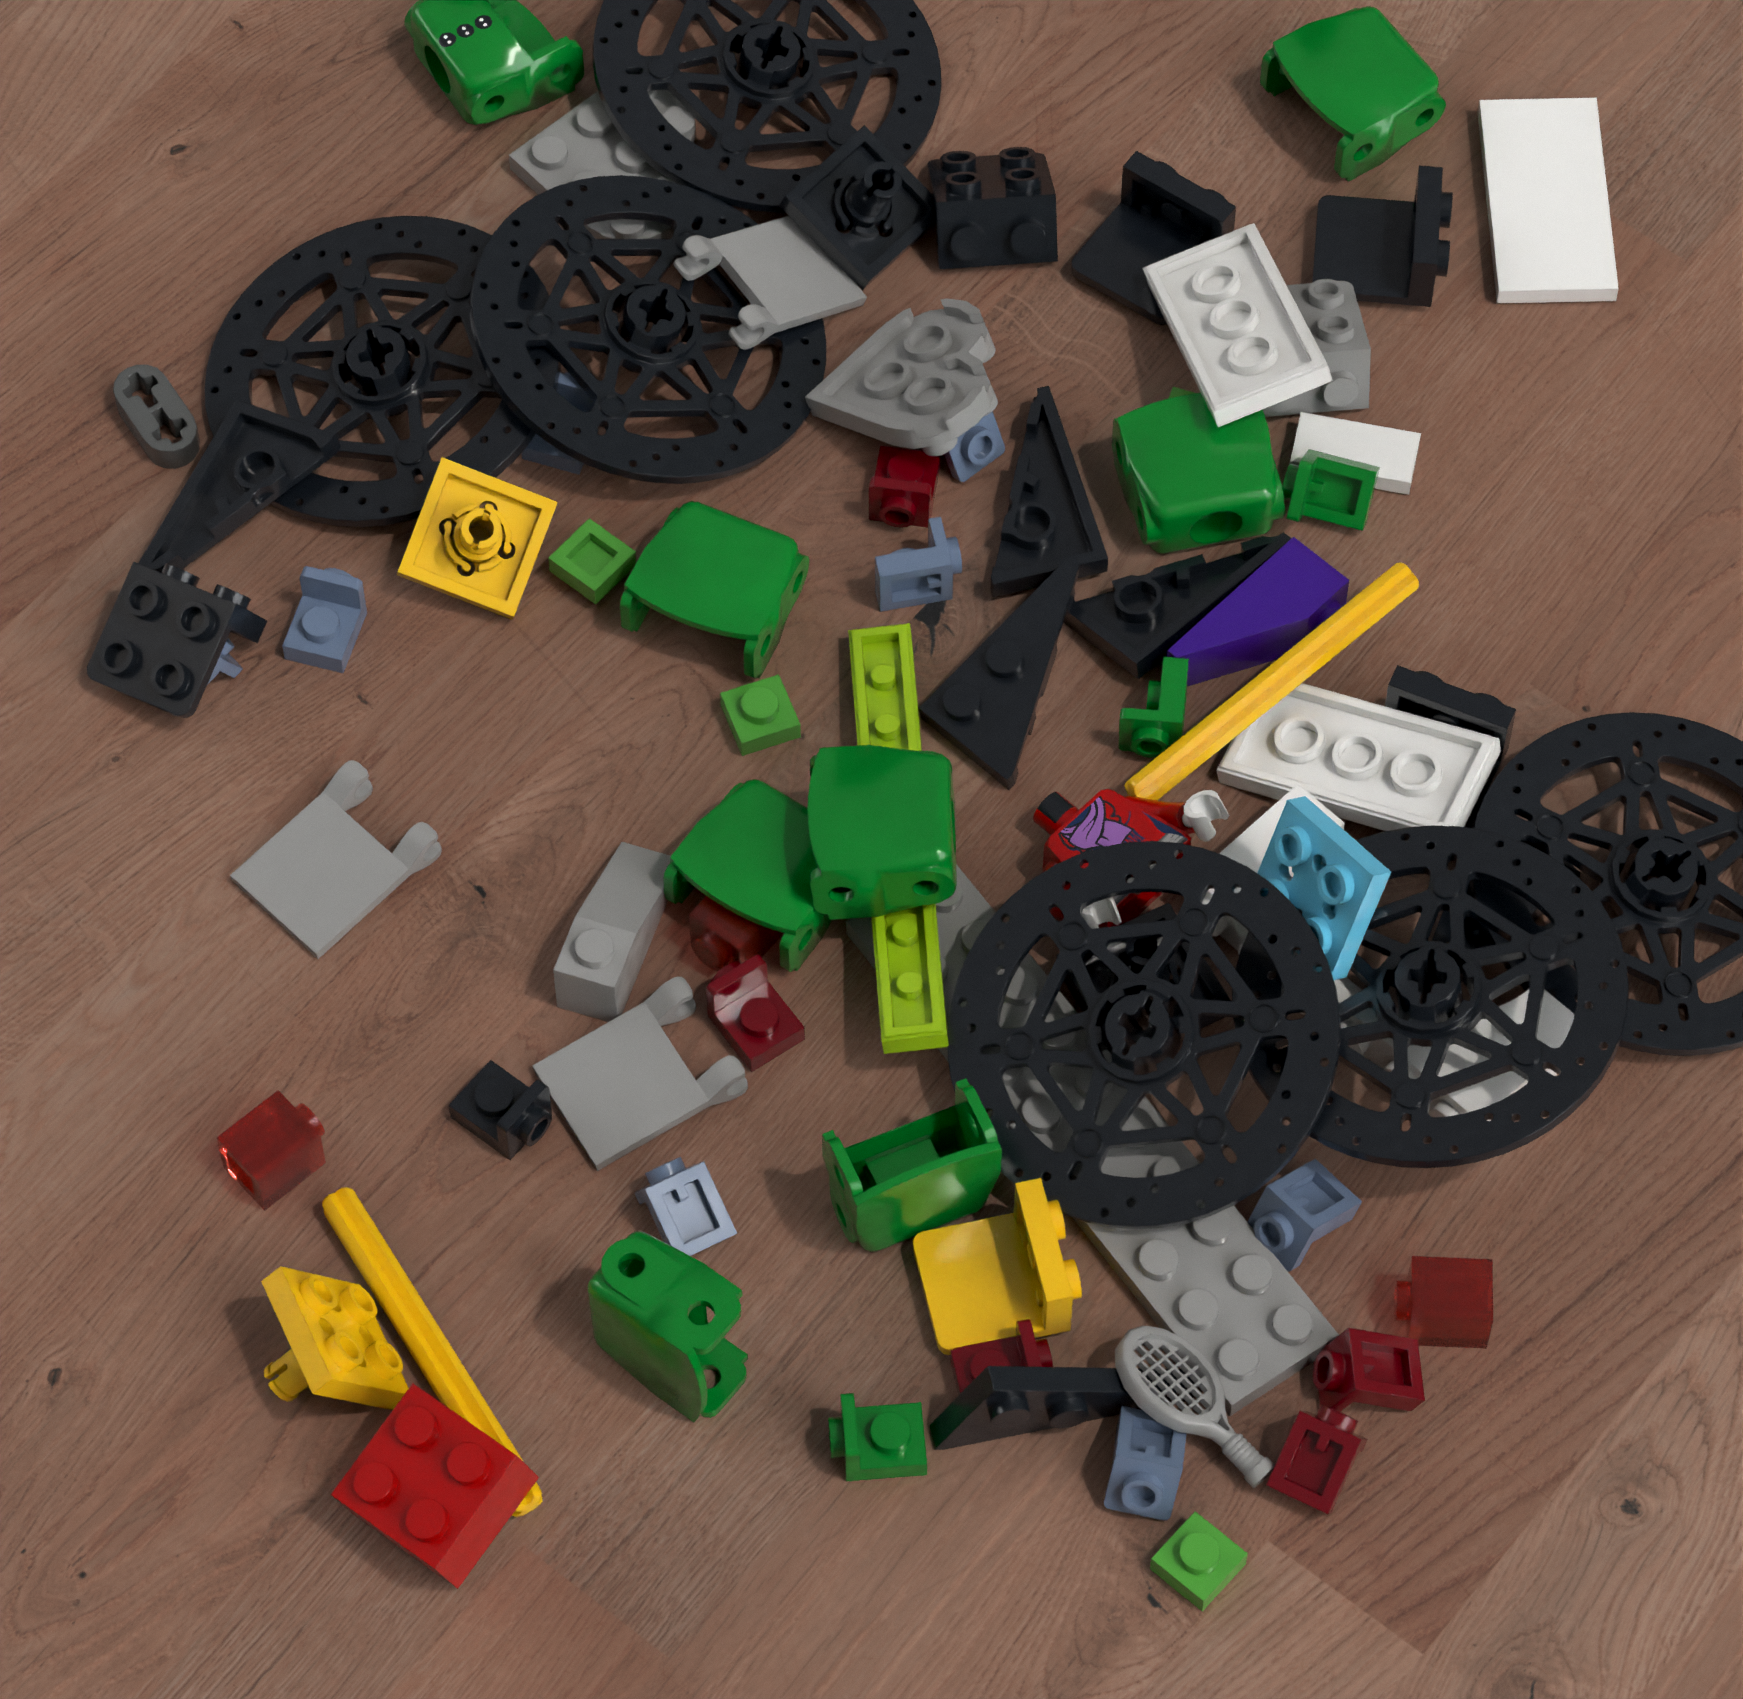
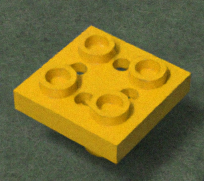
M442 457L401 561L397 576L513 620L558 502ZM483 503H491L486 504L484 509L479 508ZM451 520L455 523L456 526L452 536H450L452 528L450 521L445 522L443 527L445 533L444 535L441 534L439 525L442 521ZM502 543H504L503 552L506 555L511 552V545L514 547L515 553L513 557L503 559L498 555L497 552ZM464 560L472 562L475 567L474 573L467 577L459 574L457 570L458 565L464 572L470 571V564Z
M282 1266L261 1281L291 1346L288 1352L264 1368V1377L266 1379H271L276 1374L279 1375L268 1383V1386L275 1395L284 1401L290 1402L309 1386L314 1395L389 1410L395 1408L409 1389L401 1373L403 1371V1362L395 1348L387 1342L375 1317L377 1315V1306L373 1298L360 1284Z

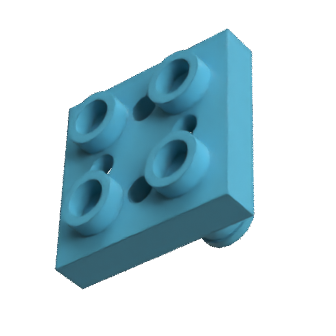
M1306 796L1289 799L1286 801L1257 874L1268 880L1284 894L1298 911L1300 909L1303 912L1302 916L1317 937L1326 956L1333 979L1346 978L1391 871ZM1289 867H1292L1293 878L1289 873ZM1264 891L1261 896L1265 897L1269 892ZM1295 950V952L1299 955L1300 950ZM1317 967L1315 970L1320 972L1322 967Z

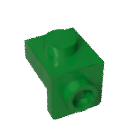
M1308 449L1301 459L1299 466L1289 464L1282 486L1284 500L1290 502L1286 519L1299 522L1304 515L1363 531L1367 523L1380 467Z

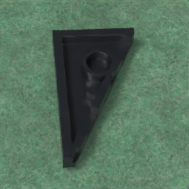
M1049 386L1037 388V397H1034L1033 403L1030 405L1021 455H1019L1009 497L1008 512L1005 515L1002 526L1001 542L996 564L991 574L990 590L993 597L1039 587L1067 558L1079 566L1078 578L1104 573L1108 570V556Z
M236 399L138 564L160 573L165 563L180 569L185 568L335 456L341 448L339 441L333 433Z
M1284 532L1273 537L1262 536L1241 542V553L1206 563L1203 554L1154 568L1146 575H1130L1113 580V591L1076 602L1074 600L1070 613L1065 615L1063 623L1137 679H1140L1160 663L1163 657H1167L1168 649L1283 547L1291 537Z
M1069 558L919 707L921 719L1008 790L1016 783L1019 774L1017 766L1027 735L1032 733L1036 720L1035 710L1039 698L1044 695L1058 651L1056 644L1065 615H1069L1075 598L1074 587L1080 570L1079 566Z
M987 1366L929 1427L935 1450H945L1051 1428H1069L1086 1421L1120 1415L1121 1406L1142 1409L1138 1407L1124 1389L1116 1368ZM1137 1368L1141 1373L1144 1372L1141 1368ZM1155 1369L1153 1370L1159 1377L1161 1376ZM1178 1369L1183 1375L1186 1374L1182 1369ZM1172 1373L1170 1374L1176 1381L1178 1380ZM1148 1375L1145 1376L1151 1383L1153 1382ZM1190 1377L1187 1378L1192 1384H1195ZM1165 1379L1162 1380L1168 1387L1170 1386ZM1180 1383V1385H1181L1185 1390H1187V1388H1186L1182 1383ZM1157 1385L1155 1386L1160 1392H1163ZM1172 1389V1391H1173L1177 1396H1179V1394L1176 1392V1390H1175V1389ZM1165 1395V1398L1169 1402H1172V1400L1167 1395Z

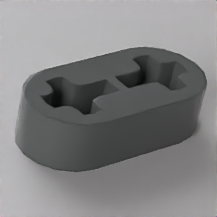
M134 365L119 373L113 387L117 410L148 458L155 465L168 469L180 468L193 461L200 449L197 424L193 415L166 376L158 368L150 365ZM142 390L146 395L152 394L154 406L148 408L141 397L138 395L132 396V393ZM166 425L174 437H181L182 440L172 444L168 438L162 439L159 427Z

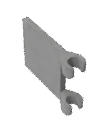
M790 216L711 239L700 235L691 236L682 245L687 255L677 258L673 263L679 273L688 281L697 279L717 265H721L751 303V305L743 307L738 313V318L742 324L732 327L728 332L735 343L743 350L756 346L776 332L863 306L867 299V296L859 286Z
M355 760L346 762L335 773L318 797L230 875L232 881L317 959L324 955L411 874L431 865L442 852L441 845L437 841V832L427 823L418 822L411 827L393 853H391L345 812L361 804L373 791V786L368 780V771Z
M674 977L668 980L643 1003L532 1065L539 1080L549 1087L551 1099L597 1171L704 1109L733 1100L744 1094L748 1089L745 1069L735 1056L730 1055L717 1061L695 1080L661 1028L663 1025L684 1020L696 1010L693 991L683 977Z

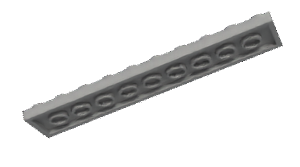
M957 864V886L955 893L949 899L936 903L947 1029L953 993L965 959L980 932L996 913ZM872 917L851 918L846 921V934L876 971ZM1000 944L998 949H1003L1005 944ZM1029 953L1021 962L1006 993L999 1023L1002 1029L1018 1028L1025 1025L1048 978ZM1001 969L998 975H1002L1005 969ZM1060 991L1053 1002L1045 1022L1078 1014ZM967 1001L962 1002L960 1007H965ZM971 1027L969 1031L971 1033L974 1032L976 1027ZM1081 1029L1045 1040L1042 1043V1049L1082 1052L1086 1049L1085 1030ZM947 1047L938 1048L948 1061ZM1000 1047L986 1048L982 1054L998 1053ZM1108 1050L1102 1051L1106 1061L1110 1063L1112 1055ZM1051 1066L1049 1073L1075 1110H1082L1093 1069ZM1020 1067L1006 1070L1003 1074L1005 1087L1022 1121L1047 1147L1054 1152L1064 1151L1073 1134V1129L1029 1067ZM1113 1083L1106 1084L1096 1125L1103 1126L1126 1095L1127 1089ZM1144 1096L1122 1127V1131L1166 1127L1169 1125ZM988 1111V1113L992 1116L993 1111ZM1010 1124L1009 1129H1014L1016 1124ZM1182 1141L1110 1149L1102 1164L1101 1171L1104 1174L1120 1177H1155L1173 1174L1192 1168L1200 1163ZM1078 1164L1075 1167L1071 1180L1077 1179L1083 1164ZM1051 1175L1045 1176L1044 1181H1049ZM1153 1187L1151 1192L1156 1193L1159 1187ZM1130 1201L1128 1206H1134L1136 1201ZM1201 1202L1198 1205V1208H1204L1205 1202ZM1234 1205L1203 1219L1156 1229L1112 1228L1073 1218L1159 1328L1184 1338L1203 1354L1216 1371L1225 1392V1410L1229 1416H1232L1314 1362L1320 1351L1339 1336L1275 1255L1255 1237L1253 1228ZM1104 1211L1102 1217H1107L1109 1211Z

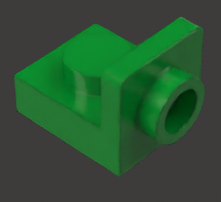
M1163 657L1161 681L1149 680L1147 708H1122L1120 710L1118 748L1121 751H1131L1143 757L1155 758L1183 736L1189 659Z
M854 1393L840 1394L841 1416L828 1417L831 1458L844 1457L846 1482L927 1475V1456L921 1402L855 1407Z

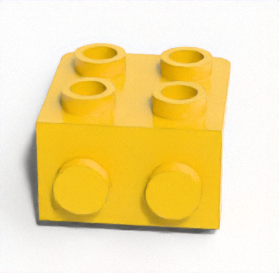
M1041 1178L1015 1183L1014 1213L922 1231L914 1237L913 1253L938 1349L943 1354L950 1355V1350L1016 1337V1321L1025 1319L1031 1320L1035 1338L1071 1331L1073 1300L1082 1298L1081 1282L1075 1260H1063L1058 1240L1066 1239L1061 1206L1058 1200L1047 1202Z

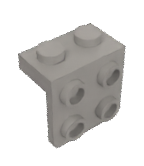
M1320 279L1312 283L1287 285L1329 366L1333 381L1263 409L1265 417L1300 414L1301 412L1317 413L1369 408L1371 347L1353 285L1347 281Z

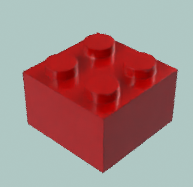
M412 1383L331 1493V1496L357 1518L458 1589L539 1477L513 1452Z

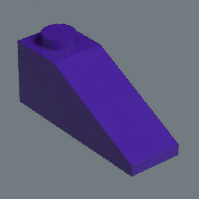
M1293 537L1168 649L1167 657L1189 659L1187 687L1277 660L1346 604L1349 579Z

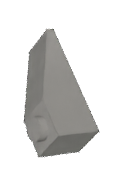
M621 842L577 912L553 969L557 1007L606 1022L622 1015L668 902L664 895L663 877L670 863V855Z

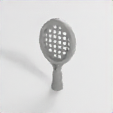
M1142 1325L1127 1331L1115 1349V1367L1124 1389L1138 1407L1156 1422L1174 1431L1212 1439L1222 1447V1453L1245 1476L1244 1480L1253 1489L1262 1483L1272 1473L1275 1464L1267 1456L1264 1458L1246 1438H1243L1242 1434H1236L1228 1423L1225 1410V1392L1216 1371L1203 1354L1184 1338L1163 1328ZM1135 1350L1142 1355L1141 1358L1134 1352ZM1152 1354H1154L1159 1359V1361H1156L1152 1357ZM1168 1358H1171L1176 1364L1174 1365ZM1144 1360H1146V1361L1151 1365V1367H1149V1366L1144 1362ZM1162 1363L1167 1367L1168 1371L1161 1366ZM1136 1366H1139L1144 1372L1141 1373ZM1180 1367L1186 1374L1183 1375L1177 1368ZM1154 1369L1161 1375L1160 1377L1153 1371ZM1171 1373L1178 1379L1177 1381L1170 1375ZM1148 1375L1153 1382L1151 1383L1145 1376ZM1190 1377L1195 1384H1192L1187 1378ZM1163 1379L1170 1384L1169 1387L1162 1381ZM1180 1383H1182V1384L1187 1388V1390H1185V1389L1180 1385ZM1157 1385L1163 1392H1160L1155 1386ZM1197 1387H1199V1388L1204 1392V1394H1202V1393L1197 1389ZM1172 1389H1175L1176 1392L1179 1394V1396H1177V1395L1172 1391ZM1190 1392L1197 1398L1196 1400L1189 1395ZM1165 1395H1167L1172 1400V1402H1169L1165 1398ZM1181 1399H1184L1189 1404V1406H1187ZM1199 1402L1206 1408L1205 1410L1198 1404ZM1176 1404L1181 1411L1177 1410L1174 1405ZM1193 1408L1199 1415L1194 1414L1191 1409Z

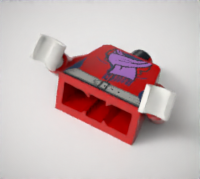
M1103 789L1080 809L1059 792H1053L1038 806L1034 813L1033 821L1051 835L1044 844V872L1052 866L1078 854L1115 844L1159 841L1191 845L1192 837L1188 834L1196 833L1200 840L1207 842L1216 835V830L1211 821L1215 819L1226 820L1230 815L1217 792L1213 790L1197 792L1186 802H1164L1130 795L1124 797L1112 789ZM1177 854L1176 858H1182L1183 854ZM1084 863L1082 868L1088 867L1089 863ZM1152 864L1150 869H1155L1157 864ZM1129 878L1127 882H1133L1134 878ZM1066 885L1064 887V890H1068L1071 887V885ZM1140 892L1113 896L1086 906L1082 911V916L1092 929L1119 926L1139 916L1162 893ZM1058 907L1051 909L1054 919L1057 921L1064 919V915Z

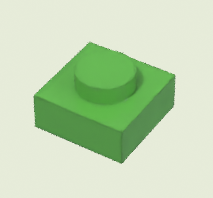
M589 518L548 557L549 571L591 602L597 604L634 568L636 564V551Z
M779 674L720 693L722 711L742 756L801 737V724Z
M1195 1511L1151 1558L1150 1570L1199 1610L1203 1611L1246 1565L1248 1553Z

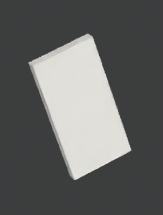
M1597 98L1479 100L1478 123L1497 303L1616 301L1619 288Z
M1254 223L1142 268L1149 288L1217 427L1333 381L1329 366Z
M1301 683L1232 739L1217 768L1219 783L1280 800L1293 787L1299 784L1337 817L1384 831L1431 825L1464 827L1501 753L1499 738Z

